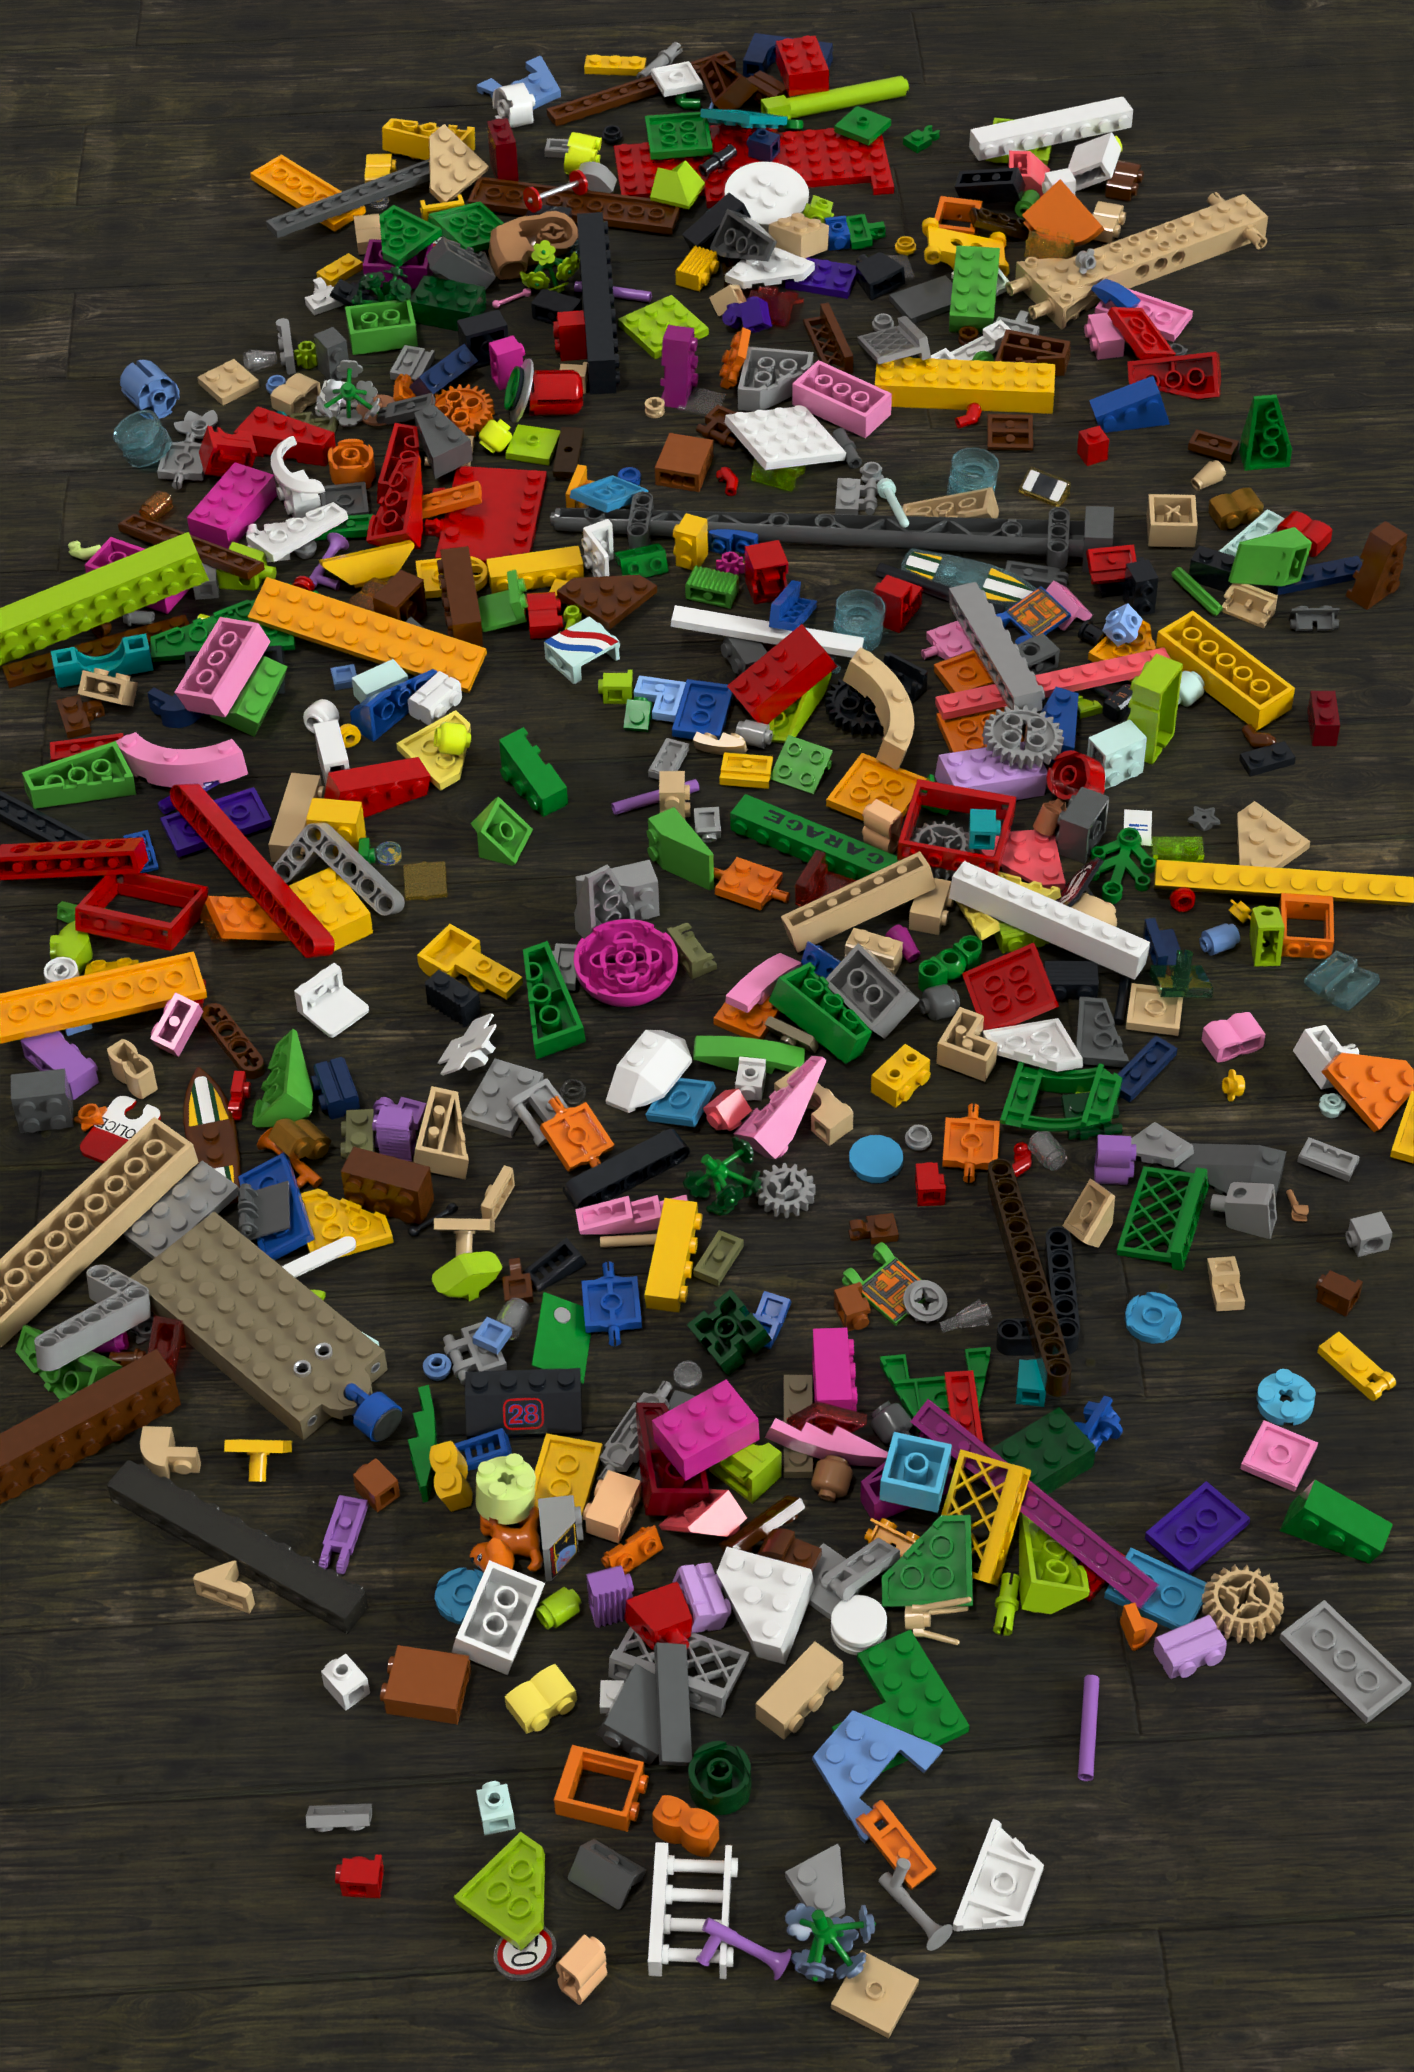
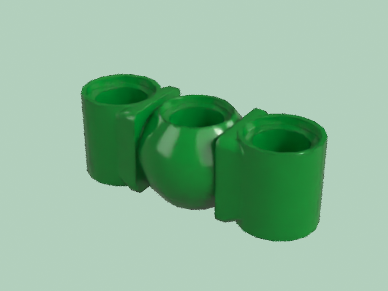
M965 936L960 939L959 943L953 944V949H944L936 957L933 956L929 960L921 962L918 971V988L920 991L923 992L929 987L947 984V981L957 980L962 976V973L980 966L982 941L976 936Z

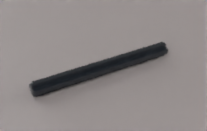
M879 563L876 568V575L885 578L886 575L907 581L922 587L923 593L949 602V588H951L949 586L885 563ZM988 601L993 604L995 614L1005 611L1004 606Z

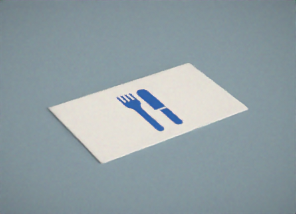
M1124 809V828L1136 829L1142 838L1141 845L1151 846L1152 811Z

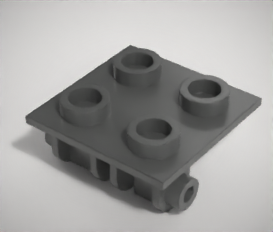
M289 1181L254 1190L247 1183L240 1185V1188L237 1190L239 1209L238 1230L249 1240L290 1229Z

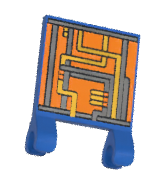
M1040 586L1003 613L996 614V616L1001 617L1004 628L1011 621L1025 634L1015 640V643L1018 645L1041 633L1048 634L1069 619L1071 614Z

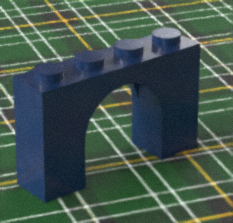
M754 33L743 59V76L748 78L760 70L766 73L768 67L776 62V41L790 37ZM818 41L829 69L833 61V43Z

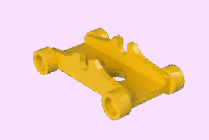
M927 218L922 222V232L928 239V247L924 250V259L928 264L934 265L941 261L950 265L954 270L957 245L1000 248L999 269L1005 277L1008 276L1010 270L1009 264L1005 260L1004 248L1007 242L1004 233L994 232L989 238L939 228V223L935 218Z

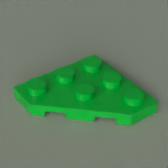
M392 205L379 215L383 259L395 266H402L442 236L441 228L395 205Z
M941 1515L903 1556L882 1576L883 1608H905V1606L923 1605L971 1597L972 1601L951 1607H973L971 1515Z

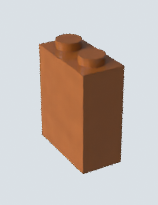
M669 433L655 466V485L700 492L714 458L713 440Z
M398 1645L395 1657L390 1656L388 1661L387 1674L390 1675L388 1683H383L380 1693V1701H384L386 1714L458 1725L471 1673L469 1656Z

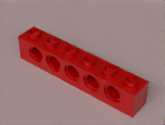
M143 837L1 844L0 880L139 874L148 862V855Z

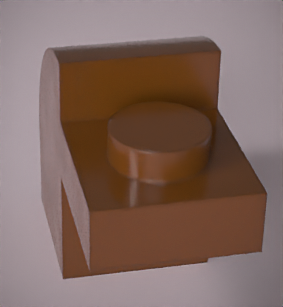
M776 1528L768 1533L757 1555L809 1568L813 1573L822 1556V1548L796 1539L795 1531Z

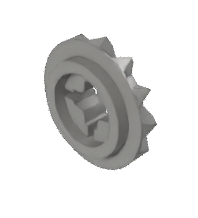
M918 1280L906 1288L902 1304L905 1305L906 1314H911L915 1321H926L928 1324L934 1320L938 1321L945 1313L947 1297L943 1289L936 1283L928 1280ZM922 1294L927 1302H931L927 1310H925L922 1303H918Z

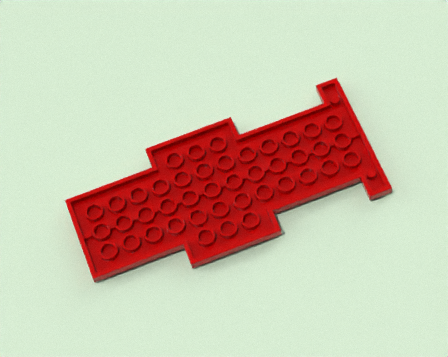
M724 124L709 126L713 153L720 152L728 144H731L736 148L737 156L731 158L725 163L724 167L721 169L717 168L707 177L700 174L698 166L710 159L711 155L651 160L648 142L615 145L614 155L620 195L650 198L658 167L672 170L686 160L705 182V187L699 196H705L707 208H712L724 197L727 180L736 170L751 163L765 162L748 156L747 139L757 128H744L741 125L731 126ZM760 128L780 134V153L772 162L795 170L805 180L808 188L871 183L873 195L894 194V184L882 134L868 146L835 133L834 128L808 129L795 132L786 131L778 133L777 129Z

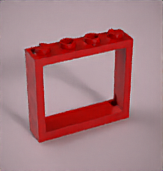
M917 779L898 841L897 860L900 861L917 852H921L931 867L957 871L965 861L998 875L1015 816L1016 797ZM921 805L969 814L970 809L996 810V819L1004 821L994 856L911 841Z
M145 873L121 874L123 877L117 879V875H105L75 907V930L172 951L208 910L205 905L208 898V887ZM117 894L182 907L183 909L169 923L104 908Z

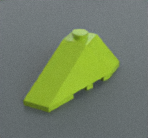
M831 672L769 723L770 730L773 731L771 742L785 743L788 735L793 737L798 735L824 696L832 675Z
M1019 1512V1576L1021 1578L1019 1593L1022 1610L1053 1614L1088 1597L1090 1590L1087 1572L1083 1565H1078L1071 1552L1023 1513Z

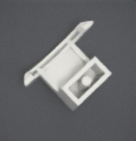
M290 436L280 442L273 450L271 467L275 479L279 483V487L276 488L280 501L284 500L288 515L292 514L294 518L306 517V512L321 507L318 493L325 492V489L320 481L309 479L304 470L291 473L284 465V454L289 448L297 445L294 436Z

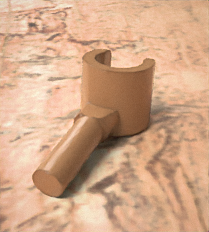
M1291 1189L1287 1190L1286 1194L1292 1207L1291 1219L1293 1221L1307 1222L1308 1205H1299Z

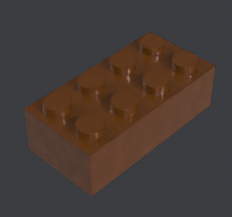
M469 546L440 550L441 559L437 560L439 587L442 592V605L445 610V623L448 629L447 634L450 637L483 647L482 623Z

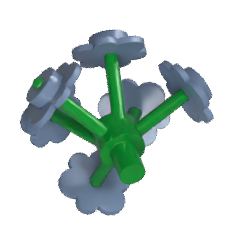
M798 1903L795 1906V1910H789L785 1916V1921L789 1925L787 1927L789 1935L795 1936L799 1941H805L808 1939L810 1932L814 1934L810 1950L804 1949L802 1953H793L791 1961L795 1964V1970L813 1981H824L825 1978H833L834 1969L825 1965L826 1958L823 1956L824 1945H828L830 1950L837 1951L845 1962L835 1971L837 1978L842 1979L846 1976L851 1979L857 1976L864 1968L863 1964L866 1962L865 1958L867 1955L865 1952H861L856 1956L849 1957L847 1952L852 1950L853 1941L857 1940L859 1936L856 1929H860L864 1943H868L871 1939V1934L875 1932L876 1922L872 1914H867L866 1906L861 1905L859 1922H855L849 1916H845L842 1919L839 1917L832 1919L825 1917L822 1910H816L812 1906L806 1907L803 1903Z

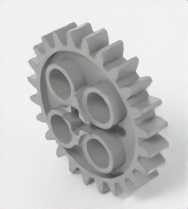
M1014 705L1013 710L1005 706L1004 712L997 709L995 715L990 714L989 720L985 721L982 737H984L983 744H987L986 750L993 751L992 757L1001 756V763L1008 760L1009 766L1017 763L1019 769H1022L1023 764H1027L1028 768L1032 769L1033 764H1036L1039 768L1042 767L1043 762L1049 765L1051 759L1054 760L1061 753L1064 737H1062L1063 730L1059 729V723H1053V716L1045 717V711L1039 714L1036 707L1030 711L1027 705H1024L1023 709H1019L1017 705ZM1023 723H1025V724H1026V731H1025V737H1024V744H1025V745H1024V749H1023V751H1022V750L1020 749V743H1021V738H1022V725H1023Z

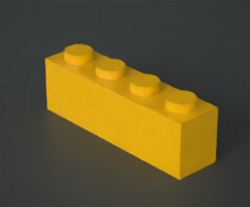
M579 546L486 559L488 580L492 594L509 590L507 572L512 570L517 571L519 579H524L526 590L550 587L555 579L570 581L572 578L584 577V567Z
M664 1198L645 1290L646 1308L679 1313L681 1302L686 1303L688 1286H685L686 1278H691L693 1262L690 1261L691 1254H696L698 1238L694 1237L695 1231L700 1230L702 1225V1213H698L697 1202Z

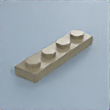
M784 1375V1423L801 1431L806 1422L813 1425L812 1375ZM784 1446V1478H813V1457Z

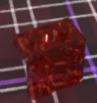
M759 286V289L751 290L749 296H757L768 303L771 323L785 327L789 324L792 305L803 303L804 298L798 297L799 293L794 291L779 292V288L774 286Z

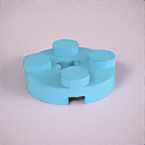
M1279 1369L1276 1373L1265 1377L1259 1384L1257 1391L1258 1409L1265 1419L1276 1425H1284V1422H1294L1293 1425H1298L1306 1421L1312 1414L1316 1392L1308 1381L1301 1376L1292 1373L1288 1369ZM1281 1395L1291 1397L1292 1402L1288 1400L1280 1401Z

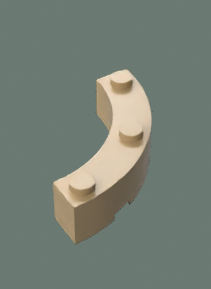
M860 647L850 660L843 681L860 692L865 698L868 696L876 706L875 712L879 717L881 726L884 727V736L876 759L898 770L913 736V707L904 686L897 676L871 652Z

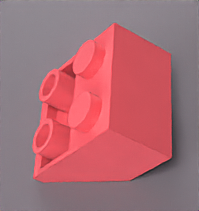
M1009 151L1008 168H1019L1025 182L1024 191L1032 189L1037 191L1040 197H1042V182H1044L1045 173L1050 172V169L1031 151Z

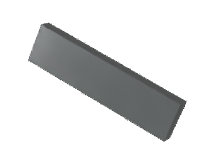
M656 1643L654 1646L659 1765L689 1766L692 1760L687 1647L686 1644Z

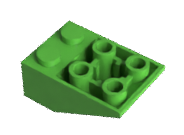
M1295 527L1239 542L1228 581L1230 583L1285 586L1299 582L1302 578L1312 542Z

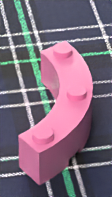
M136 732L116 740L133 776L144 777L151 784L164 787H172L176 784H199L201 787H204L203 783L218 780L219 783H225L248 774L242 750L233 739L196 749H171L157 746L144 740Z

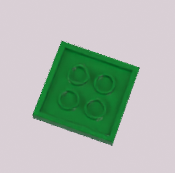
M701 112L645 116L651 160L712 155L713 147L708 119L700 117Z
M481 201L430 213L428 216V222L441 228L442 235L446 239L460 243V248L463 249L471 247L474 249L473 252L488 250L491 231L497 226L504 224Z

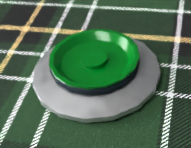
M529 358L525 359L521 367H514L506 387L504 407L510 411V419L514 423L518 422L522 417L531 392L534 367L532 359Z

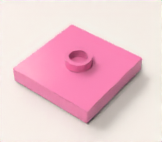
M1263 1420L1241 1463L1240 1469L1295 1492L1317 1449L1318 1442Z

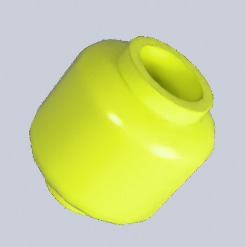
M501 419L498 422L489 420L479 433V438L481 439L479 443L493 454L495 451L500 453L512 440V434L508 431L511 427Z
M443 722L440 727H436L434 747H438L440 753L461 755L465 748L470 747L471 733H467L466 727L463 724Z

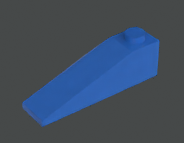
M434 669L366 698L350 711L351 724L358 727L361 735L374 742L409 713L408 699L429 681L437 671Z

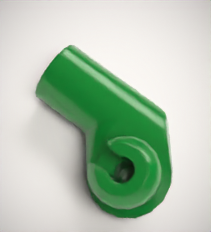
M686 93L677 94L674 98L675 102L683 109H701V99L686 98Z

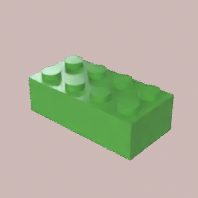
M956 246L949 332H959L962 327L972 326L978 330V334H983L982 329L994 323L1000 248Z

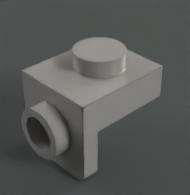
M719 807L694 808L695 832L701 840L708 843L721 838Z

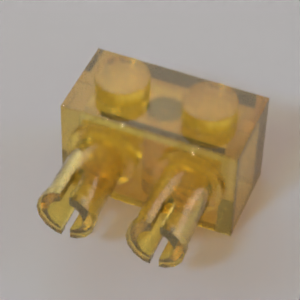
M1037 227L1036 231H1029L1024 257L1069 259L1072 256L1075 240L1069 239L1070 234L1057 232V235H1051L1048 229Z

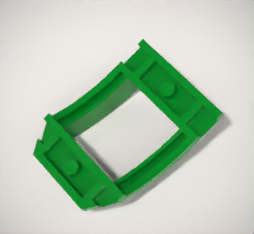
M1019 1062L1000 1123L1042 1132H1070L1110 1123L1121 1090L1122 1077L1115 1072L1111 1074L1104 1068V1064L1101 1063L1095 1068L1056 1072L1041 1067L1039 1069L1026 1067L1024 1062ZM1039 1090L1053 1093H1081L1090 1091L1083 1116L1073 1118L1031 1116Z

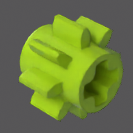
M311 341L301 342L298 345L299 350H294V358L297 360V365H301L306 369L314 368L318 365L315 344Z

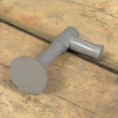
M899 1858L893 1876L886 1872L880 1877L879 1883L926 1932L928 1937L927 1950H936L949 1939L953 1927L950 1924L941 1926L935 1923L902 1887L911 1863L905 1858Z

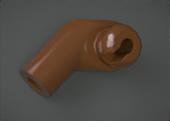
M1247 724L1242 728V733L1253 748L1258 749L1276 744L1274 736L1269 733L1256 732L1251 724Z

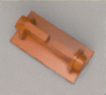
M656 1526L641 1527L638 1532L625 1540L626 1544L624 1546L620 1543L610 1551L604 1552V1557L601 1558V1561L606 1568L621 1565L624 1574H627L664 1549Z

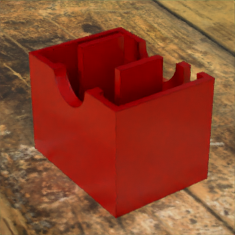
M207 426L199 450L204 474L223 476L234 462L252 468L257 451L251 431L238 430L236 434H227L220 427H217V432H214L212 426Z
M775 540L745 546V582L754 605L774 601L787 586L788 561L780 541Z

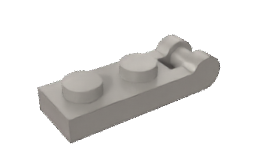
M281 318L276 321V328L279 331L278 343L281 365H286L287 374H294L296 370L289 321Z
M876 1538L828 1571L821 1580V1586L829 1592L835 1591L839 1598L848 1601L857 1589L895 1564L900 1559V1550L882 1539Z

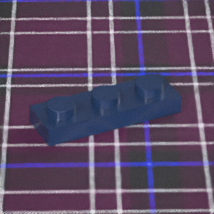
M1155 1036L1118 1073L1122 1077L1119 1096L1130 1103L1177 1055L1178 1048Z

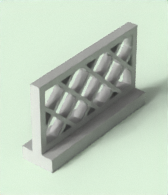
M907 316L898 318V326L857 337L858 343L878 365L916 354L922 360L931 358L927 336Z
M631 1627L628 1629L618 1649H614L609 1657V1678L625 1680L635 1663L655 1674L654 1652L648 1653L645 1647L646 1643ZM691 1633V1636L687 1639L689 1642L687 1653L690 1657L687 1660V1667H695L698 1676H688L689 1707L721 1718L726 1708V1701L749 1659V1652L697 1633ZM639 1646L643 1655L635 1657L625 1652L628 1649ZM700 1646L708 1648L710 1654L696 1657L693 1648ZM730 1656L738 1659V1662L735 1665L724 1667L721 1658ZM715 1661L718 1670L704 1673L701 1664ZM723 1677L726 1682L725 1687L721 1688L710 1684L709 1681Z

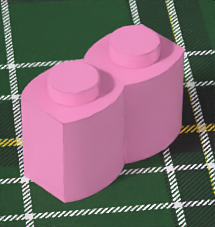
M1244 1012L1236 1013L1228 1020L1211 1021L1203 1028L1202 1042L1216 1062H1225L1240 1054H1249L1261 1049L1264 1046L1266 1034L1252 1014Z

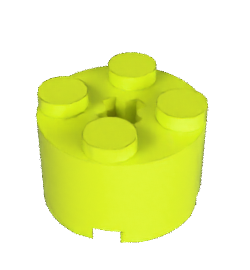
M572 132L567 145L569 146L568 153L565 154L564 172L570 175L572 171L579 170L580 164L584 162L600 163L601 155H598L597 152L601 148L602 138Z

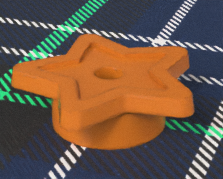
M96 1104L84 1105L78 1111V1116L74 1117V1121L81 1124L82 1131H87L93 1125H103L104 1120L102 1116L106 1113L107 1107L98 1108Z

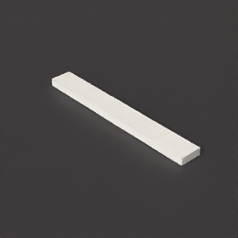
M676 605L671 619V627L777 645L793 632L769 627V621ZM806 628L828 654L853 658L858 649L863 646L864 638Z

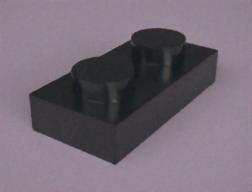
M1283 741L1240 753L1239 761L1251 777L1294 765L1296 757L1286 742Z

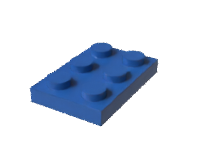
M687 679L673 724L672 737L694 739L696 732L701 734L707 732L720 740L734 696L727 687V684Z

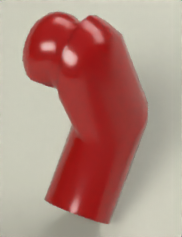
M978 403L969 404L966 415L955 418V424L958 429L976 424L979 421L982 410Z
M721 467L716 472V477L720 478V482H727L725 493L728 496H734L737 492L739 480L730 468Z

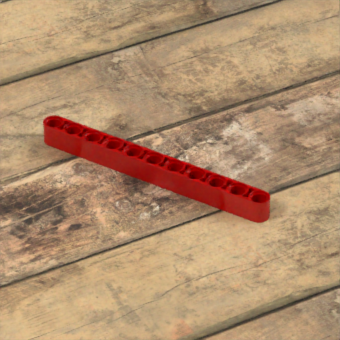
M199 784L173 785L170 790V799L174 807L301 954L306 958L332 955L335 949L332 935Z

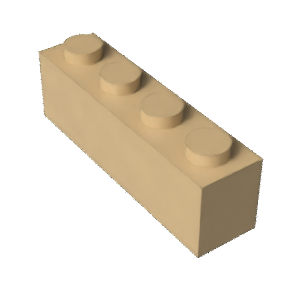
M291 773L268 844L271 862H277L300 832L307 826L306 818L312 798L324 799L325 786L321 784L320 775ZM301 848L300 855L303 858V855L306 853L304 848Z

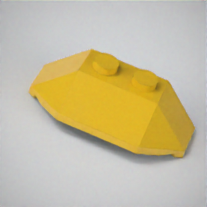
M411 540L320 559L319 562L322 567L348 584L355 587H363L369 585L368 581L377 579V582H386L391 576H394L412 552L414 543Z

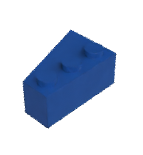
M1055 687L1041 712H1046V718L1053 716V723L1060 724L1059 729L1063 730L1062 737H1064L1062 753L1074 750L1079 693Z

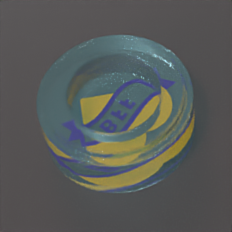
M383 842L376 849L377 860L383 865H395L402 858L401 847L396 842Z

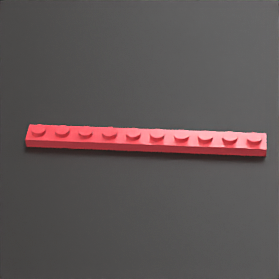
M1163 647L1035 676L1038 685H1042L1045 698L1051 696L1055 687L1075 692L1134 679L1135 676L1139 677L1144 664L1147 661L1150 662L1156 653L1169 659L1170 657ZM995 684L935 697V705L943 720L1008 706Z

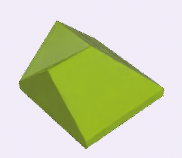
M686 160L672 170L658 167L650 200L690 209L705 187V182Z

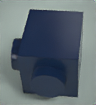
M757 128L747 139L748 156L765 162H772L780 153V134Z

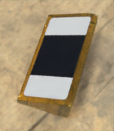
M1031 467L1019 488V493L1060 507L1070 495L1071 483L1068 480Z

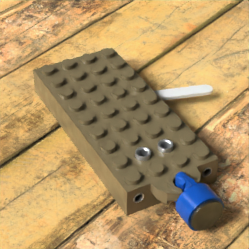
M213 1212L130 1277L148 1288L151 1312L162 1321H165L171 1329L303 1441L331 1417L343 1420V1416L352 1415L354 1417V1426L374 1442L388 1438L400 1424L402 1419L401 1407L383 1392H372L371 1384L388 1370L385 1351L296 1279V1277L353 1251L356 1248V1241L353 1237H343L284 1266H280L216 1212Z

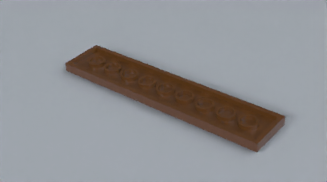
M479 177L468 199V204L481 201L490 211L526 216L528 208L523 199L525 188L532 186L541 194L557 188V186ZM572 188L542 199V205L572 208V220L574 222H577V214L603 212V221H608L609 227L671 235L682 210L680 207L651 201L650 198L589 190L584 195H577Z

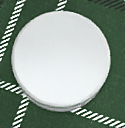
M853 1595L850 1600H841L834 1607L831 1615V1636L834 1643L842 1651L857 1655L859 1652L884 1642L887 1633V1616L884 1608L878 1601L864 1595Z

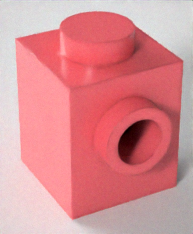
M739 1089L725 1090L703 1107L707 1115V1121L716 1130L727 1129L732 1131L742 1124L741 1120L752 1112Z

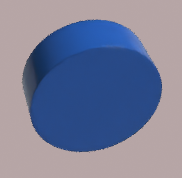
M626 467L618 472V478L635 485H639L641 482L640 471L636 468Z

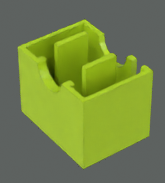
M754 1442L709 1467V1471L753 1504L781 1477V1451L769 1442L765 1445H754L756 1444Z

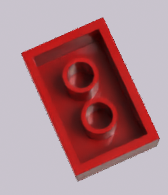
M804 36L794 39L786 38L776 41V63L789 96L829 91V69L816 36Z

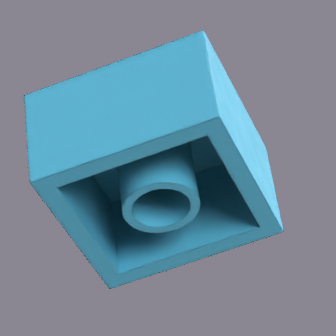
M894 1432L880 1482L879 1500L938 1513L950 1467L952 1444Z

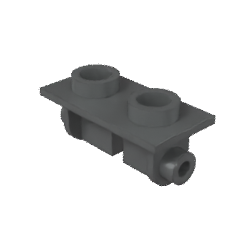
M1328 605L1319 608H1309L1307 606L1292 608L1288 617L1290 629H1295V631H1312V623H1316L1317 631H1334V628H1339V619L1336 618L1340 608H1333Z

